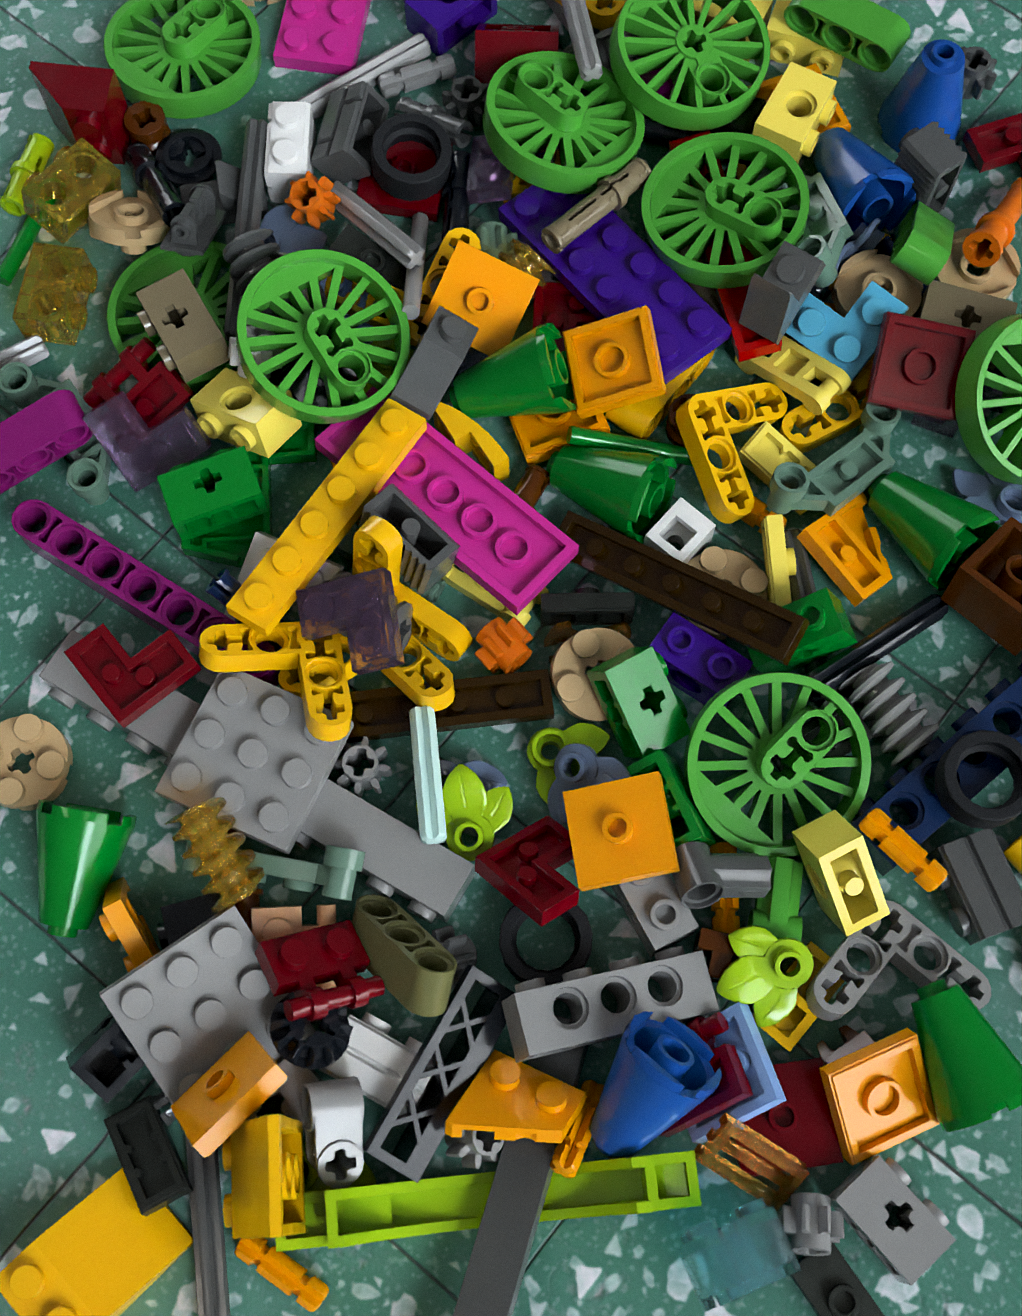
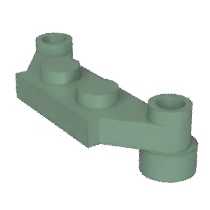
M765 167L755 182L773 171ZM819 172L814 176H805L810 197L809 213L803 239L795 246L825 263V268L814 284L818 288H824L832 284L837 278L836 264L846 239L854 235ZM785 183V184L781 185L780 187H778L777 189H775L774 191L786 189V188H789V187H788V185ZM792 205V206H788V207H784V208H783V209L789 208V209H791V210H798V206H797V205Z
M11 362L4 365L0 369V389L5 397L14 401L20 409L26 408L54 391L70 390L74 393L94 432L88 442L69 453L74 462L67 470L66 479L74 493L84 498L88 504H103L110 495L108 482L112 454L120 450L113 437L100 422L90 406L84 401L82 395L69 378L60 383L35 377L30 368L21 362Z
M866 404L861 414L862 423L857 431V436L808 472L803 466L794 462H785L777 466L769 483L770 493L767 497L769 509L777 514H787L791 510L824 511L831 517L869 488L880 475L887 474L892 469L896 461L889 455L890 433L899 421L901 411Z
M187 819L183 839L188 840L182 866L183 870L211 874L213 865L238 869L236 879L265 884L267 875L284 878L283 888L312 892L314 883L323 885L322 896L352 900L357 871L362 872L366 854L364 851L326 845L323 864L222 846L226 826Z

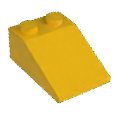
M280 1114L266 1115L244 1121L231 1134V1137H228L223 1142L222 1146L223 1167L225 1171H231L232 1193L225 1194L223 1200L225 1228H232V1239L274 1238L306 1233L303 1122Z
M121 1168L32 1241L0 1272V1293L18 1316H120L193 1245V1235L168 1205L147 1217L141 1215L124 1170Z

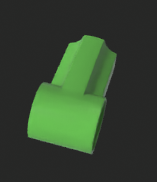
M769 857L768 859L772 867L771 889L765 898H755V906L750 911L747 926L764 927L777 939L788 937L801 941L803 920L801 916H798L804 864L796 862L794 859ZM786 957V958H784V959L796 960L795 957Z

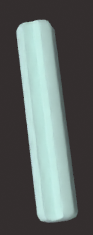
M427 705L417 706L410 709L409 721L419 834L423 844H439L446 841L447 832L435 711Z

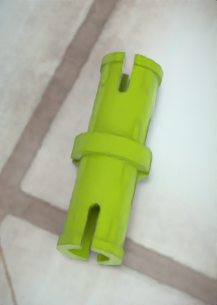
M39 133L30 134L20 159L12 163L9 172L11 175L10 181L3 196L0 198L1 208L11 215L18 217L25 215L35 189H39L44 182L45 176L43 171L55 148L53 142L46 136Z

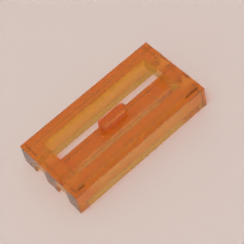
M725 1112L719 1119L721 1126L717 1130L711 1128L706 1134L707 1143L705 1145L699 1143L694 1149L696 1161L778 1211L810 1174L806 1164ZM730 1137L736 1139L737 1141H739V1142L742 1143L743 1145L747 1146V1147L750 1148L751 1150L755 1151L756 1153H758V1154L761 1155L762 1157L766 1158V1159L769 1160L770 1162L774 1163L775 1165H777L778 1167H780L781 1169L785 1170L786 1172H788V1173L791 1174V1175L788 1176L787 1174L783 1173L782 1171H780V1170L777 1169L776 1167L772 1166L771 1164H769L768 1162L764 1161L763 1159H761V1158L758 1157L757 1155L753 1154V1153L750 1152L749 1150L745 1149L744 1147H742V1146L739 1145L738 1143H736V1142H734L733 1140H731ZM720 1149L745 1164L747 1168L758 1175H763L780 1186V1188L775 1191L717 1153Z

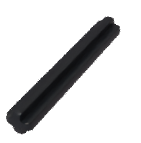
M938 594L929 595L806 676L814 678L832 689L839 687L844 681L860 670L874 664L941 620L949 611L948 604L942 601L941 596ZM812 690L808 701L816 702L822 696Z

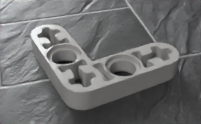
M886 900L890 914L885 917L892 922L889 927L890 931L882 936L878 942L870 937L881 925V919L845 937L809 983L805 996L808 1008L816 1017L826 1021L838 1020L857 1004L888 961L919 987L938 980L937 977L950 968L952 972L946 976L947 979L945 980L947 985L950 986L957 983L959 985L962 983L968 984L971 988L968 995L979 1010L989 1003L991 986L986 976L904 907L894 901ZM915 947H925L934 954L936 959L934 970H926L917 964L914 958ZM858 948L867 954L870 960L869 971H857L849 964L847 959L848 949ZM841 978L847 984L836 995L835 999L837 1001L830 1005L824 1000L827 993L826 990Z

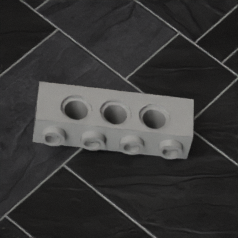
M678 946L655 953L656 961L639 964L638 957L635 956L608 964L610 971L593 975L592 968L585 967L562 974L563 982L546 986L544 978H536L514 985L516 993L501 1003L516 1063L620 1038L623 1036L626 1026L634 1015L644 1011L654 1012L649 1019L662 1023L667 1016L682 1023L690 1021L697 1016L704 1017L719 1011L703 951L685 954L683 946ZM649 978L655 980L661 986L663 992L661 1002L655 1000L648 991ZM602 989L609 990L617 1000V1010L615 1013L608 1011L603 1006L601 1001ZM555 1000L563 1001L569 1007L571 1012L569 1024H563L555 1017L553 1013V1003Z

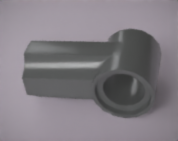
M698 841L688 842L676 847L680 871L671 874L682 905L686 908H705L716 903L721 898H765L771 889L772 867L767 856H759L756 853H711L707 844Z

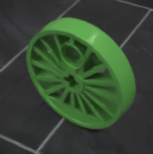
M128 0L116 11L108 23L104 35V53L109 69L115 70L122 92L131 103L146 101L159 105L167 118L191 119L220 112L238 102L249 92L257 80L261 68V37L255 16L241 0ZM176 11H177V13L174 14L171 18H170L169 15L167 14V13H171V12H176ZM156 17L162 28L150 20ZM190 74L194 76L202 90L191 92ZM181 79L182 93H177L175 90ZM210 79L214 80V81L217 82L218 84L215 85V86H213V84H212V82L210 81Z
M627 0L611 32L609 58L617 84L627 99L638 110L652 120L671 128L687 131H704L732 122L749 108L760 90L770 61L768 31L762 16L751 0H703L696 22L694 0ZM713 2L722 7L723 10L704 28L703 25L711 3ZM732 16L738 22L737 24L720 29ZM624 31L639 37H624ZM748 36L750 42L735 40ZM628 55H647L630 62ZM743 59H755V64ZM664 67L648 84L640 77L642 74ZM671 78L674 84L667 99L656 91ZM738 78L752 83V86L748 88ZM728 93L735 100L728 102L725 97ZM678 95H680L684 105L676 103Z
M538 51L511 59L493 75L486 93L483 129L487 143L494 155L509 171L519 178L539 188L557 193L586 194L592 193L602 178L607 175L613 176L635 158L644 137V116L627 99L617 84L613 73L607 68L601 66L603 70L602 76L599 79H591L587 82L580 77L574 54L558 51ZM583 88L591 93L585 97L580 91ZM548 145L543 159L535 156V154ZM557 147H559L561 165L551 163ZM574 160H575V162L577 163V165H578L579 168H575Z
M720 132L686 141L666 154L654 167L645 183L642 193L641 211L649 247L668 267L689 283L702 287L724 289L749 285L754 273L763 277L784 241L795 246L802 239L809 213L810 197L803 171L793 157L784 149L759 136L739 132ZM728 158L730 160L726 177H721L716 159ZM739 159L752 162L739 180L736 179ZM705 163L711 183L699 172ZM765 167L773 171L755 182ZM785 183H786V184L788 185V187H789V188H786V189L774 191L775 189H777L778 187H780L781 185H783V184H785ZM792 205L798 206V210L783 209ZM782 227L792 228V230L788 233L783 231ZM676 233L668 239H666L665 241H663V239L660 237L663 235ZM724 236L727 237L734 265H719ZM714 239L710 263L697 262ZM694 242L685 254V256H682L681 254L677 253L681 249L685 248L686 246ZM740 244L745 246L756 259L745 262Z
M211 241L203 256H182L175 251L162 250L158 246L138 257L125 269L112 289L107 307V325L110 338L119 354L129 345L134 347L143 337L150 339L156 347L163 344L158 334L152 337L148 336L138 316L125 317L127 310L136 313L143 310L135 294L136 292L182 268L185 270L229 347V342L224 334L229 271L215 284L221 266L227 268L231 266L222 256L226 244ZM203 272L199 285L196 288L195 275ZM142 333L124 342L123 335ZM157 350L147 359L151 369L159 361H163ZM229 360L187 382V385L197 394L224 368L237 372L238 366L229 365Z
M307 249L288 253L262 268L251 280L242 296L236 320V348L239 362L255 391L280 412L310 423L335 424L358 418L376 407L389 395L400 380L406 368L410 352V328L405 312H402L403 305L391 285L375 269L359 259L341 252L324 249ZM332 275L326 305L323 307L318 282ZM343 276L357 283V285L336 311L334 309ZM306 288L308 292L309 303L307 302V300L301 292ZM365 290L377 301L348 318H344ZM287 298H289L290 302L292 303V305H293L294 307H292L290 304H288V303H287L286 301H284V300L287 299ZM270 308L272 311H274L282 318H278L261 312ZM382 313L386 314L390 323L387 326L356 328ZM246 324L281 335L247 337ZM394 339L395 352L363 342ZM287 349L257 365L251 353ZM301 357L278 387H275L265 377L269 373ZM312 360L303 402H300L285 393ZM371 361L393 367L389 379L374 369ZM345 367L353 370L358 380L348 381L340 375L338 368ZM319 375L325 384L329 408L312 405ZM367 382L378 390L369 398L363 391ZM340 400H353L355 404L341 407Z
M1022 313L1012 314L994 322L975 339L962 361L955 390L956 419L967 450L986 472L1004 482L1022 485ZM1002 346H1007L1010 354ZM990 361L1007 378L987 371ZM983 385L1002 391V397L983 399ZM1002 407L1001 414L985 423L984 408ZM1003 429V435L994 444L990 436Z
M790 672L759 673L741 678L725 686L703 706L695 718L687 737L684 751V772L688 790L699 814L708 826L723 840L736 848L748 853H756L759 856L791 857L800 855L794 838L783 841L782 794L797 829L808 823L794 789L799 791L822 815L832 811L802 782L803 780L843 794L844 796L835 810L850 823L859 811L868 790L871 776V751L865 728L859 716L845 698L834 689L814 678ZM781 682L799 684L788 714L782 722ZM767 683L769 731L750 689ZM812 690L826 700L819 708L806 705ZM739 693L758 738L724 706L725 703ZM835 710L844 723V726L840 728L832 715ZM718 713L752 748L705 731L713 716ZM816 716L820 721V732L814 739L805 741L802 737V726L810 717ZM850 738L852 756H825L835 743ZM701 740L747 757L740 759L697 760ZM775 755L781 757L780 761L785 766L780 773L773 770L774 766L770 762ZM852 767L848 786L810 772L812 768ZM743 770L716 783H712L701 772ZM745 784L731 800L724 794ZM755 795L746 816L740 809ZM768 799L770 838L758 827Z

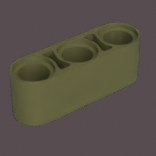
M376 894L359 897L356 900L352 925L370 959L366 969L373 976L379 975L384 982L385 988L410 1012L425 1017H435L443 1014L447 1009L457 968L455 957L392 899Z

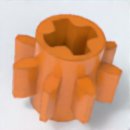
M306 171L305 178L297 181L291 180L290 194L288 198L284 199V203L295 209L291 216L293 220L300 225L307 221L309 225L319 230L320 223L326 222L329 219L333 221L336 219L334 212L336 204L341 202V198L334 192H331L334 186L332 181L325 175L318 180L310 171Z
M497 617L487 623L477 634L476 641L481 648L474 655L493 674L499 668L505 674L513 673L530 658L532 650L526 644L533 639V636L515 617L508 623L502 617Z

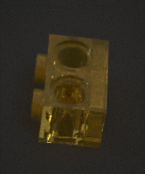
M80 138L71 147L65 146L59 150L53 159V163L43 172H35L25 181L21 190L24 212L63 245L88 223V206L94 198L107 192L121 190V171L85 139ZM79 173H88L92 176L89 178H80L76 175ZM49 199H59L63 201L62 203L57 205H51L46 203V201Z
M33 243L12 316L25 339L38 334L44 342L76 345L79 331L84 330L87 324L88 314L86 305L89 294L95 292L98 280L97 270L92 266L83 248Z

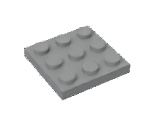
M218 672L160 779L155 792L165 799L289 855L354 727V723L351 720L349 732L340 740L332 742L319 740L312 736L307 729L301 697L245 672ZM323 707V713L327 716V720H333L331 710Z
M230 904L99 992V996L171 1104L181 1097L248 1031L263 1045L274 1060L281 1057L272 1043L269 1023L275 1006L288 993L278 996L273 995L255 955L259 943L233 904ZM303 1020L306 1023L303 1030L305 1034L301 1039L303 1041L316 1032L311 1023Z

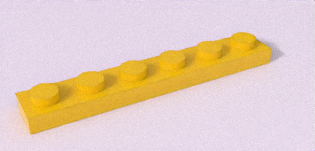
M388 398L226 604L228 614L268 637L361 516L364 505L377 495L426 431V418Z

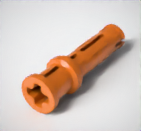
M1022 177L1012 183L996 209L985 213L978 220L975 230L965 238L962 245L963 254L971 264L985 268L994 265L1000 259L1003 248L1013 240L1015 224L1022 215Z

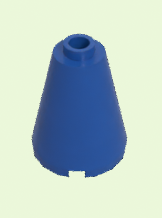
M944 39L928 43L883 101L878 114V124L880 122L883 131L881 136L884 142L897 153L901 151L898 144L907 132L916 127L921 129L932 121L939 122L938 127L944 128V133L950 134V139H956L961 127L965 54L960 46Z
M836 127L820 134L811 157L817 173H821L853 233L862 222L868 226L877 218L881 220L877 227L879 230L884 227L888 231L894 229L907 215L916 198V192L912 188L914 181L909 173L844 128Z
M644 1011L634 1015L626 1026L590 1124V1133L594 1143L604 1155L612 1158L632 1157L713 1094L719 1086L722 1077L721 1069L719 1068L714 1072L710 1064L714 1053L693 1030L680 1021L667 1016L663 1023L651 1020L649 1018L654 1012Z

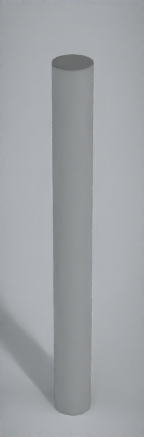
M421 212L414 214L412 217L410 237L425 249L422 256L424 263L421 267L415 265L412 269H406L402 312L406 313L408 320L417 319L420 315L429 224L428 216Z

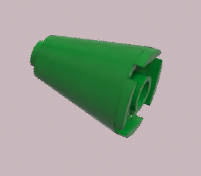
M553 323L541 324L454 377V386L449 389L453 407L470 418L556 414L576 410L575 404L570 402V400L574 399L566 350L560 352L555 342L556 339L562 338L559 330Z
M565 445L560 451H555L551 455L546 471L550 474V485L620 534L644 544V534L650 526H654L668 511L676 484L675 479L668 477L669 467L677 469V466L672 457L662 454Z
M894 471L889 475L886 473L880 475L872 483L868 491L870 496L868 506L928 583L938 591L946 590L958 568L999 528V525L994 522L999 520V518L991 511L899 471Z
M39 800L36 809L39 922L48 925V934L76 938L78 930L89 929L135 828L137 817L126 815L123 816L122 822H119L121 812L73 803H67L65 807L54 805V801Z
M941 978L916 989L919 999L913 1001L911 1007L937 1120L940 1122L942 1129L946 1132L965 1129L993 1119L991 1114L1006 1107L1009 1111L1022 1105V1064L958 983L948 986L945 979Z

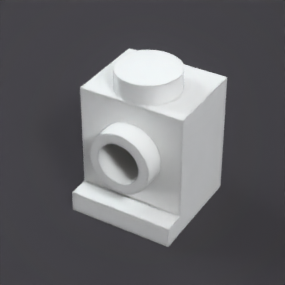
M680 497L647 532L644 545L687 564L703 548H706L711 543L716 524ZM670 542L680 544L682 549L680 551L677 550Z

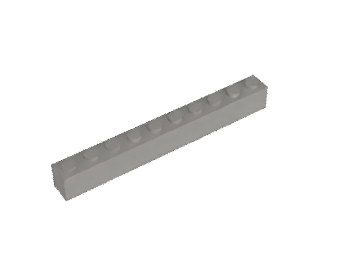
M71 630L39 675L51 687L47 694L68 709L72 710L75 704L89 711L86 718L107 732H110L115 726L127 733L125 741L140 752L149 755L154 749L167 757L164 765L168 767L201 704L174 690L123 728L64 653V651L84 637ZM329 779L324 784L295 844L306 850L309 849L311 844H314L324 851L326 845L366 852L361 872L369 877L365 884L382 896L391 898L393 893H396L410 901L407 909L431 924L435 917L445 923L448 922L476 875L473 863L440 844H423L418 831Z

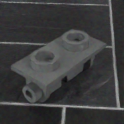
M197 184L193 186L189 193L190 203L187 202L181 213L172 219L170 230L162 241L160 249L175 251L182 256H203L227 216V211L216 209V198L213 189L206 184Z

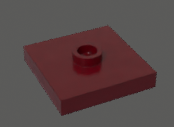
M414 141L399 142L391 146L386 154L390 165L399 171L410 174L423 173L433 168L436 163L434 152L424 144ZM371 172L370 176L360 179L356 193L381 214L412 218L414 214L421 212L426 214L429 221L432 222L438 221L442 204V188L438 193L425 200L407 201L395 198L381 189L373 177V172Z
M893 312L884 313L864 403L950 422L956 421V382L962 361L974 342L976 330Z
M821 1057L773 1065L787 1101L731 1129L740 1178L843 1162L841 1148L819 1070L820 1067L824 1066Z

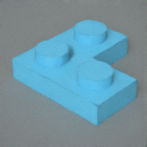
M871 281L845 317H842L809 293L786 333L810 351L843 369L853 382L876 351L884 313L893 312L904 315L909 307L874 281Z

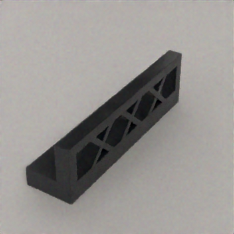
M467 965L449 997L446 1011L437 1017L363 1146L365 1152L416 1183L419 1182L445 1135L446 1119L483 1067L507 1024L501 1002L514 994L513 991L475 966ZM474 982H476L485 989L469 1016L465 998ZM458 1012L459 1021L452 1022ZM461 1029L445 1060L442 1062L439 1047L445 1033ZM432 1058L433 1066L426 1068L430 1059ZM435 1075L416 1110L412 1092L419 1079ZM405 1105L407 1113L399 1115ZM409 1122L391 1154L380 1148L392 1127Z

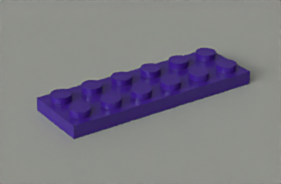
M532 185L498 208L499 220L512 233H517L518 239L597 320L647 305L651 310L665 385L731 338L732 327L674 270L668 267L613 211L609 212L590 229L568 244L560 253H553L546 247L541 237L542 229L556 221L590 193L564 194Z

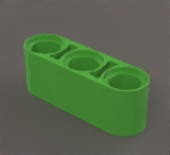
M792 0L784 12V19L794 32L874 72L888 70L911 36V29L904 18L869 0Z
M918 200L897 229L889 260L890 263L924 285H930L940 273L951 254L955 223Z

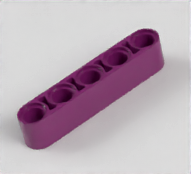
M58 390L47 394L0 422V494L84 445L93 436L94 431L72 391Z

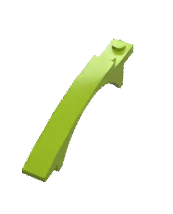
M695 1150L581 1162L577 1174L573 1178H565L561 1174L553 1172L539 1222L642 1214L660 1210L702 1206ZM496 1171L420 1179L418 1183L410 1180L305 1192L306 1233L275 1237L276 1252L328 1246V1249L341 1248L384 1240L479 1228Z

